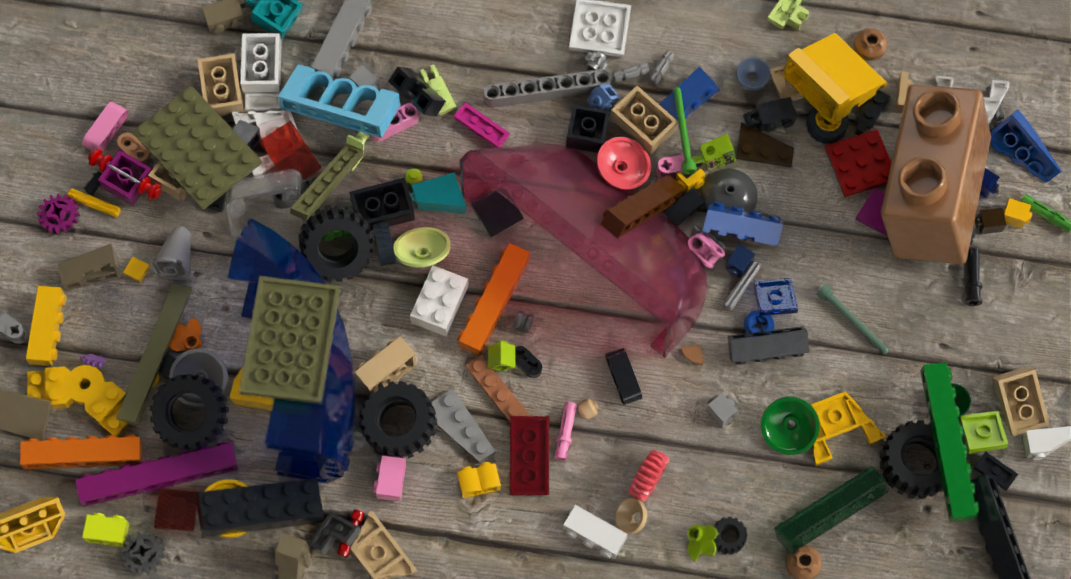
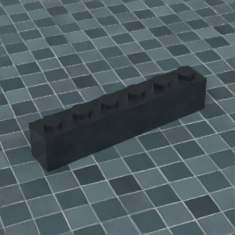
M984 474L970 480V482L974 483L975 494H973L974 502L977 501L979 513L976 516L980 525L979 531L985 539L986 551L993 561L992 567L994 572L998 575L999 579H1031L994 475Z

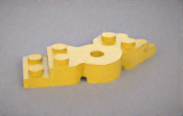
M81 365L72 371L68 370L65 366L45 368L43 371L27 372V395L51 401V409L69 408L74 402L85 406V411L108 433L119 436L130 425V423L117 420V415L126 393L114 382H106L102 373L96 367ZM90 383L87 389H82L83 384Z

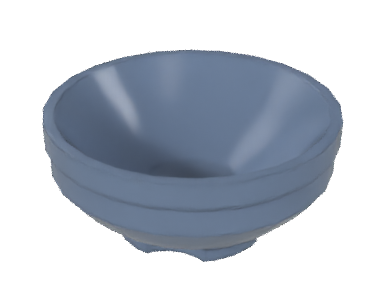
M747 58L737 67V80L742 87L748 90H759L769 81V66L759 58ZM749 74H754L757 76L758 80L756 82H750L748 81L747 76Z

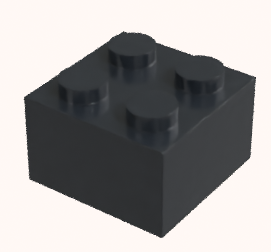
M573 104L566 147L598 153L601 146L605 143L610 111Z

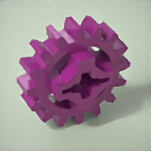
M57 194L56 198L50 195L49 201L43 200L45 205H39L41 211L37 212V215L39 217L38 221L40 225L43 224L44 230L48 229L50 234L56 231L57 235H60L62 230L67 233V228L74 229L72 224L78 223L76 217H79L80 213L77 211L79 208L73 198L69 199L66 194L61 198L60 194ZM56 210H58L59 213H60V217H61L60 219H59V217L57 216L58 213H57Z

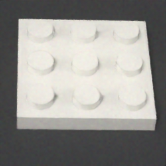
M576 0L569 50L593 53L597 50L604 55L624 58L631 5L596 0Z

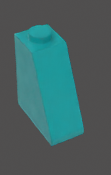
M455 172L411 185L412 192L409 195L411 202L416 203L417 209L466 213V204Z

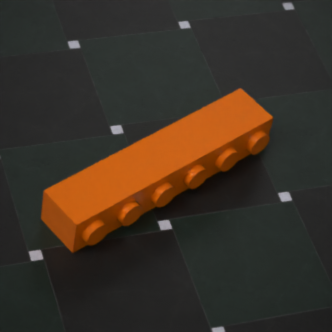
M511 243L508 244L507 248L502 249L499 257L501 260L492 269V278L490 281L487 280L483 287L484 293L482 297L478 296L474 305L476 309L474 313L470 312L466 320L467 326L465 330L461 329L457 338L460 348L478 356L482 354L530 260L529 251Z
M128 434L125 437L108 435L106 438L87 436L86 439L67 437L66 440L47 438L46 441L31 438L27 439V441H22L20 445V465L24 470L139 465L143 459V442L140 437L134 434Z

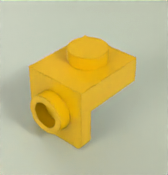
M700 168L686 179L678 172L675 180L685 188L684 191L687 193L692 188L699 189L704 184L706 173Z

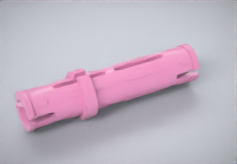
M565 402L560 432L559 436L556 437L557 447L554 459L559 461H566L568 448L572 441L571 431L577 404L573 402Z

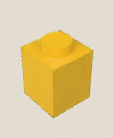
M1009 198L1004 208L1006 224L1023 228L1025 223H1029L1031 220L1032 212H1029L1031 205Z

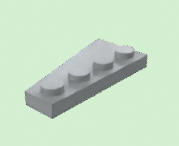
M454 389L431 402L436 412V426L440 427L452 440L457 442L479 464L496 453Z

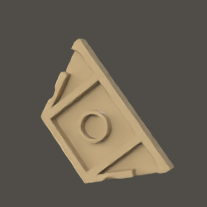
M370 511L367 520L361 527V532L350 548L372 579H390L416 574L418 571L373 511Z

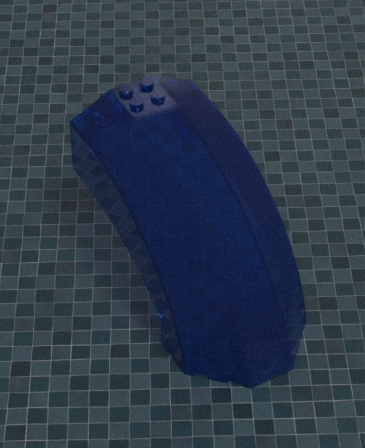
M249 218L247 221L248 226H244L241 231V236L243 237H238L236 240L228 279L249 282L241 317L252 319L260 276L325 284V282L311 263L290 242L274 230ZM338 307L322 404L274 398L264 443L267 444L266 448L279 450L275 471H277L279 476L302 480L317 478L318 482L328 484L344 477V472L349 470L350 459H348V453L353 451L354 446L352 432L355 418L356 384L351 350Z

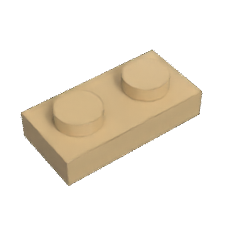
M901 71L898 79L895 112L903 113L907 90L911 85V79H908L909 72Z

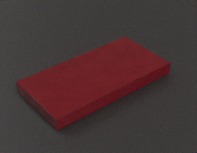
M510 416V495H549V416Z

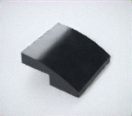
M504 186L470 204L490 237L497 235L524 219Z

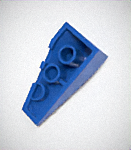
M1018 109L990 131V144L997 152L1011 158V161L1025 167L1028 172L1047 183L1062 172L1029 121Z

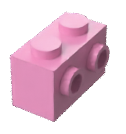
M382 456L381 462H377L376 473H379L378 481H374L373 492H376L377 499L401 502L406 458Z

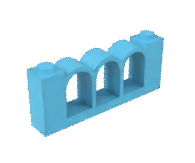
M299 64L278 96L281 109L379 138L383 137L401 106L399 93L381 89L379 92L377 88L371 85H363L356 88L355 83L349 79L340 78L333 81L328 73L315 72V69ZM320 86L327 87L318 102L307 99L314 88ZM342 93L350 94L342 109L330 106L337 95ZM365 100L374 101L366 116L354 113L360 102Z

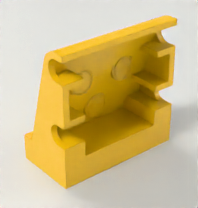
M836 33L802 50L797 48L788 54L782 74L832 125L847 116L854 105L861 106L875 96L880 87L884 89L887 86V82Z

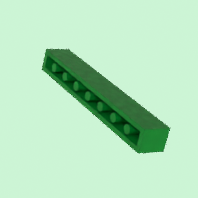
M947 362L923 365L920 373L949 523L974 520L979 513L977 501L974 502L973 494H975L974 483L970 482L969 477L971 475V466L966 462L965 457L967 456V446L962 441L963 427L959 425L958 421L960 411L959 407L955 406L956 391L951 386L950 381L952 380L951 368H948Z

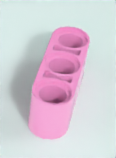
M112 101L109 102L84 136L82 145L92 151L101 149L103 152L127 119L128 110Z
M412 103L400 106L393 118L398 123H390L382 138L370 135V138L375 142H380L415 125L419 121V110ZM409 112L415 113L413 116L406 115Z

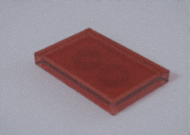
M291 120L259 140V143L287 184L304 180L322 168Z

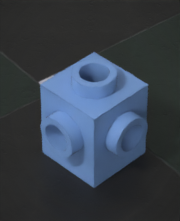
M605 84L594 88L586 101L592 108L611 112L621 97L610 84Z

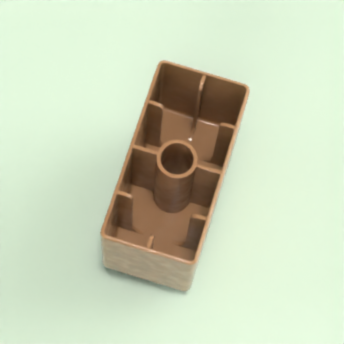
M915 84L908 87L881 209L883 224L895 257L952 264H964L966 262L991 141L983 94L980 90Z

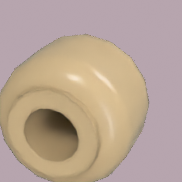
M587 398L578 404V411L582 418L590 419L598 414L597 408L599 406L596 401L593 402L590 398Z

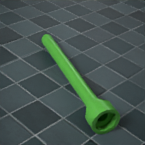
M676 87L674 88V97L684 157L681 169L682 174H693L697 172V167L694 160L691 159L681 89Z

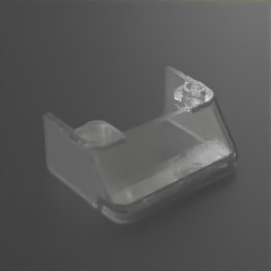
M288 169L244 178L229 189L226 195V211L232 239L241 238L237 218L245 214L246 200L281 193L283 202L287 206L292 207L305 192L301 173L295 169Z

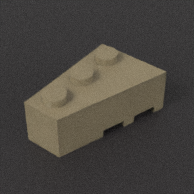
M112 244L72 259H67L58 264L62 286L65 291L122 278L118 256Z
M282 533L275 551V565L279 566L274 572L277 575L275 579H302L305 568L310 567L313 558L311 557L306 540Z

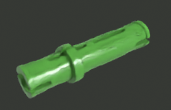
M1028 194L1024 195L1021 202L1031 205V211L1050 221L1051 225L1055 224L1067 233L1071 231V220L1062 216L1059 211L1056 212L1035 200Z

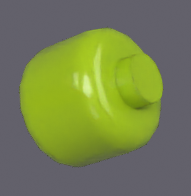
M412 168L406 171L404 178L407 187L412 189L411 185L423 182V175L420 170Z

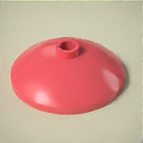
M615 137L606 141L598 151L596 158L598 172L602 179L613 188L623 191L634 190L641 187L649 178L651 160L645 148L637 141L627 137Z

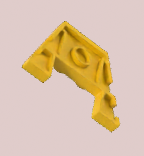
M846 391L811 404L820 420V432L816 442L813 444L815 466L833 459L825 441L861 427L869 445L886 439L885 433L876 427L873 420L865 415L862 408Z

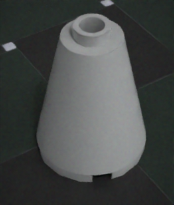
M182 226L174 228L152 262V270L158 276L161 273L165 275L164 279L171 281H183L185 277H189L191 233L187 228Z

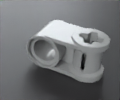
M0 310V335L8 338L15 344L24 343L28 338L27 331L19 322Z

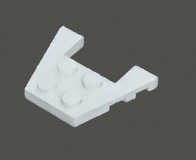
M936 76L937 86L953 87V77ZM992 80L990 97H983L988 124H990L1009 88V81Z
M280 110L255 113V111H248V113L232 112L235 124L242 120L252 125L256 124L260 128V136L267 155L259 157L262 160V164L252 171L254 178H258L303 146L291 111Z

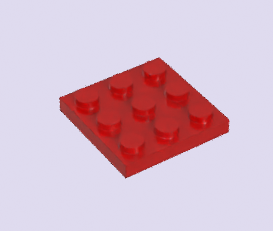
M878 129L825 145V151L844 197L887 184L892 162Z

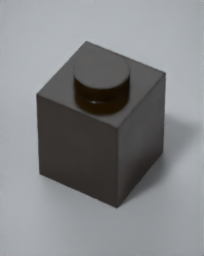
M1003 207L980 210L975 218V225L977 229L979 228L980 235L1003 232L1006 227Z

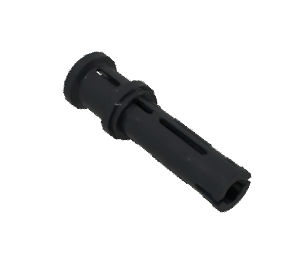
M971 248L968 251V282L965 284V289L967 290L965 304L969 306H979L983 303L981 299L983 285L980 282V250L977 248H972V252Z

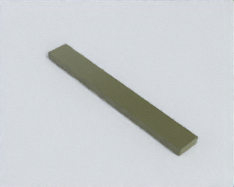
M173 282L121 405L117 420L133 425L137 424L191 295V287Z

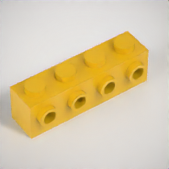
M38 286L26 360L29 365L53 367V362L57 360L58 350L56 349V344L60 342L61 338L59 326L63 323L64 319L62 307L66 305L67 296L61 287Z

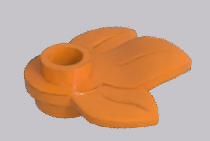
M192 318L188 322L187 327L178 324L169 348L176 352L200 349L202 346L200 339L202 328L199 322ZM196 342L193 347L189 346V343Z

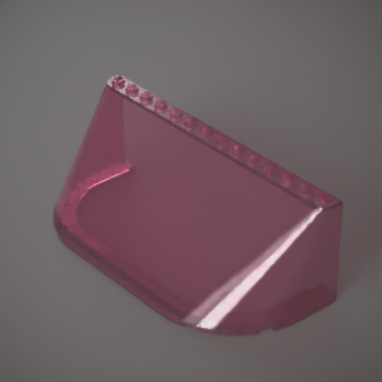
M548 143L470 150L460 159L461 193L470 203H474L486 196L494 188L666 325L665 329L650 346L664 358L671 353L694 326L704 306L707 292V276L704 264L688 247L689 237L659 213L617 239L601 225L604 218L603 213L609 207L613 208L619 201L623 202L629 195L633 196L635 193L631 190H619L607 184L600 176L597 165L593 160L574 149Z

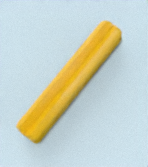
M71 188L67 194L69 199L73 198L78 203L115 218L121 212L118 206Z

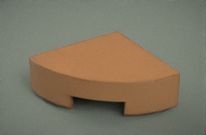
M700 345L681 347L682 355L695 365L704 364Z

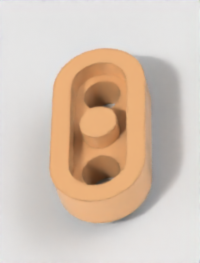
M123 133L118 137L117 144L121 151L143 164L149 161L150 152L133 134ZM140 154H144L142 158L138 157Z

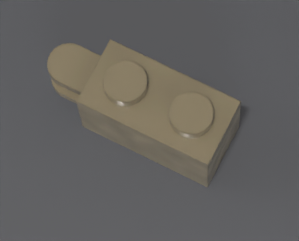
M223 0L204 6L202 10L210 34L245 24L244 17L251 16L253 8L247 5L244 0L240 2L238 0Z

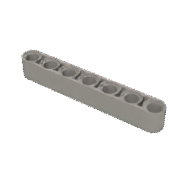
M600 69L491 84L484 89V102L489 107H500L587 95L599 85L610 84L611 75L607 70ZM604 79L606 82L601 83L598 80ZM580 82H587L588 84L581 85ZM563 84H568L569 87L564 88V87H562V85H563ZM544 87H551L552 89H550V90H545V89H543V88H544ZM531 89L533 92L527 93L525 90ZM508 92H514L515 94H514V95H507L506 93H508ZM490 94L496 95V97L490 98L488 96Z

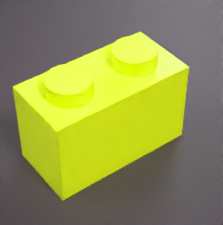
M93 513V515H87L82 538L86 543L125 547L124 541L127 540L130 524L123 516L113 515V518L105 517L102 513Z

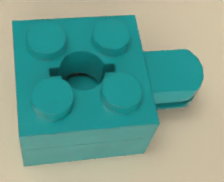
M244 0L247 5L253 8L251 21L269 33H279L281 40L301 15L303 4L297 0Z

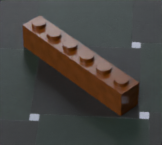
M666 175L663 178L659 177L653 184L649 183L643 190L639 189L633 196L629 195L623 202L619 201L613 208L609 207L603 213L604 218L601 225L618 239L679 200L685 188L670 175Z

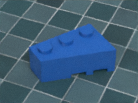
M700 66L678 86L681 89L685 120L690 113L720 91L716 83ZM673 91L659 105L678 121Z

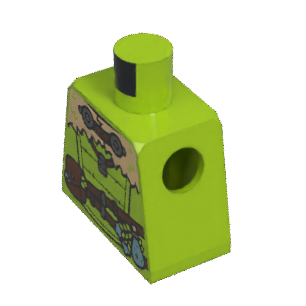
M728 133L700 146L701 154L691 157L696 163V167L706 164L708 170L736 162L734 148Z

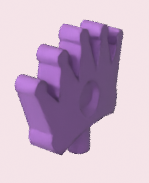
M89 354L80 356V361H83L86 365H92V367H101L106 363V358Z

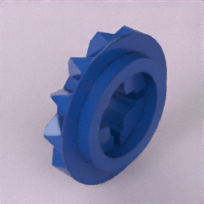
M753 311L744 320V331L746 333L761 332L758 328H753L756 326V319L759 324H763L762 331L774 330L775 327L773 318L765 311Z

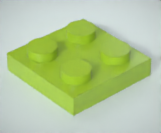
M999 411L963 415L959 418L960 425L963 427V435L968 453L1008 447Z

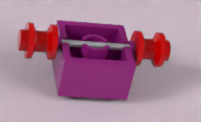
M101 149L93 150L89 154V165L92 167L98 165L99 171L103 172L98 179L102 189L129 205L134 206L144 193L148 194L147 198L150 201L158 199L161 195V184H151V179L148 176L152 169L123 151L119 150L114 158L109 154L103 156Z

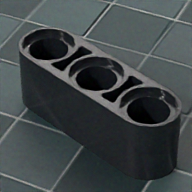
M621 348L606 353V361L623 405L643 399L625 349Z

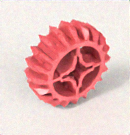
M655 449L648 454L629 488V494L633 498L642 502L649 498L668 465L669 457Z

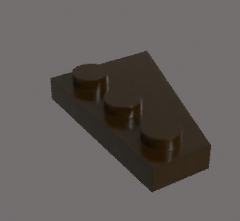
M741 122L736 159L791 168L794 147L754 128L748 129L746 124Z

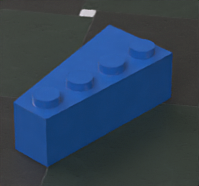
M714 201L713 204H709L703 232L709 233L710 229H712L718 235L726 236L733 233V236L739 239L752 237L754 242L778 246L784 221L775 215L766 217L762 216V213L751 210V213L743 211L741 207L732 206V208L725 207L724 203Z

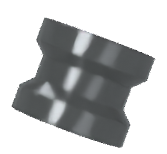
M519 310L513 328H520L525 333H528L532 326L534 315H526L524 311Z

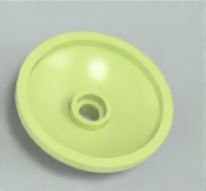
M421 227L403 233L397 238L393 248L395 257L399 262L410 267L423 268L442 261L450 252L451 243L445 232L436 228Z

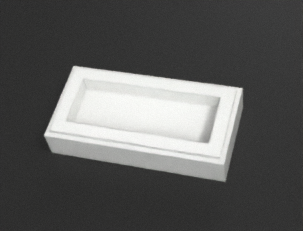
M245 93V113H248V111L262 113L283 110L278 99L280 93Z

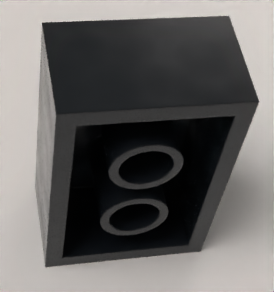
M405 178L349 192L354 212L358 211L362 218L366 219L371 231H373V225L388 222L390 227L415 220V213Z

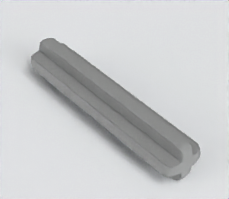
M755 261L751 262L725 300L723 306L726 309L732 310L759 271L760 265Z

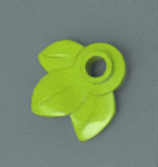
M695 524L688 529L687 537L690 542L687 550L692 561L696 562L701 554L708 557L715 555L716 544L714 539L717 537L718 532L713 526Z

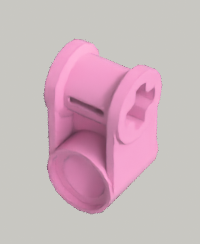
M683 153L660 159L656 169L657 177L663 178L667 174L675 178L678 172L682 174ZM682 174V175H683L684 177H687V176H689V175H691V174Z
M699 232L688 240L690 250L708 268H713L715 262L725 256L724 250L705 232ZM697 238L701 240L702 246L697 243Z

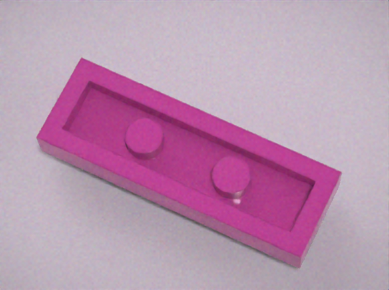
M466 102L454 115L456 121L498 150L510 137L509 132Z

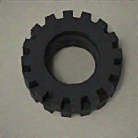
M724 517L716 522L713 527L718 532L717 537L714 539L717 551H721L725 555L727 553L730 555L735 552L738 553L744 547L747 540V529L743 526V522H739L737 518L732 519V517ZM725 528L733 529L737 533V540L730 544L725 543L721 539L722 530Z

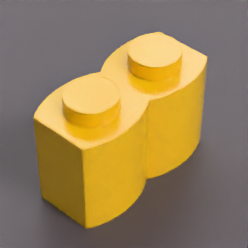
M484 462L477 468L467 466L457 472L462 498H470L501 490L496 464Z

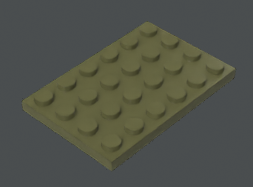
M192 86L188 87L132 131L134 136L202 210L206 209L262 164V160Z
M259 277L239 389L240 394L322 404L340 286Z

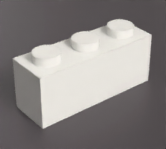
M577 505L574 506L563 525L566 535L573 539L579 538L585 546L591 549L595 547L606 558L612 557L615 559L627 539L625 532Z

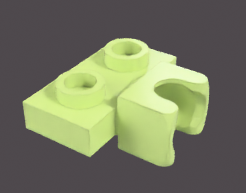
M779 0L768 16L767 21L782 30L786 24L795 30H800L802 21L798 18L807 20L809 11L800 6L802 0Z

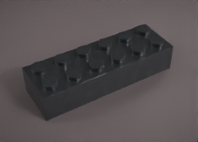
M317 478L198 492L196 498L201 537L320 523L324 516Z

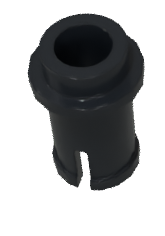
M99 171L93 173L92 179L83 188L92 196L101 186L98 179L102 173Z

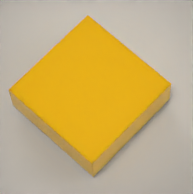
M132 257L123 273L141 283L150 265Z

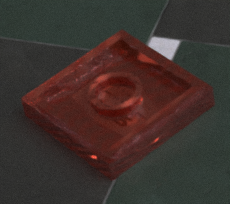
M159 489L154 528L194 532L198 492Z

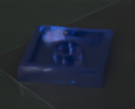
M792 278L754 280L753 285L759 316L798 313Z

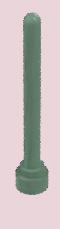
M827 283L821 287L816 293L821 300H828L882 354L889 352V349L833 295L832 288Z

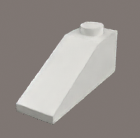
M1071 426L1026 430L1022 436L1026 458L1042 460L1071 441Z

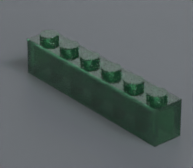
M872 466L774 527L778 541L790 554L794 553L887 494L886 480Z

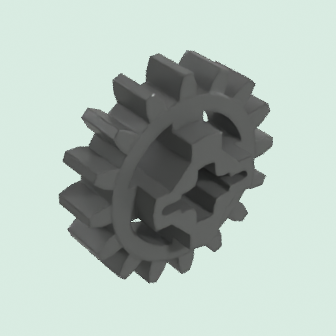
M145 531L144 535L137 532V537L130 535V542L124 541L127 548H121V551L126 555L121 556V559L127 561L124 564L126 568L131 566L130 571L132 573L137 570L139 575H142L143 571L150 575V569L156 572V565H163L160 558L163 559L166 556L161 552L166 549L164 546H160L162 540H156V534L153 533L149 536L148 531ZM145 541H149L153 543L155 546L147 545ZM142 550H146L145 556L142 557ZM132 561H134V562H135V561H139V562H141L142 566H141V565H137V564L133 563Z

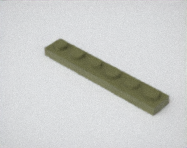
M346 144L290 208V214L307 221L363 157L364 150Z

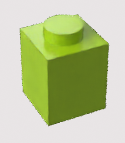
M499 340L495 344L488 346V368L500 372L515 368V345Z

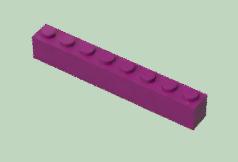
M221 442L211 448L204 446L194 452L183 451L178 453L177 456H162L152 462L145 460L135 466L124 465L114 471L108 469L93 476L92 474L82 475L80 479H76L79 502L83 507L239 469L232 443Z

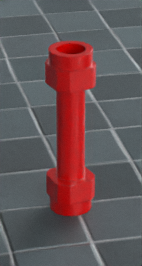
M353 509L350 516L351 523L358 526L359 523H362L365 513L358 509ZM345 543L340 544L337 554L348 558L351 547Z

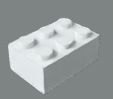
M279 33L242 34L241 88L243 94L280 93L282 43Z
M432 265L411 312V323L447 337L469 287L468 278Z

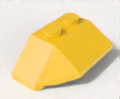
M59 497L38 498L0 513V548L17 553L53 539L66 515Z

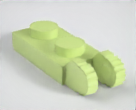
M433 64L430 66V71L434 79L429 80L424 69L419 70L422 79L446 101L438 113L441 116L455 110L456 104Z

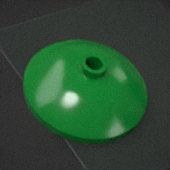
M793 396L781 397L773 401L765 409L761 419V432L766 443L775 451L786 455H796L807 451L816 442L820 432V420L816 410L807 401ZM793 420L795 422V425L790 426L788 424V421Z

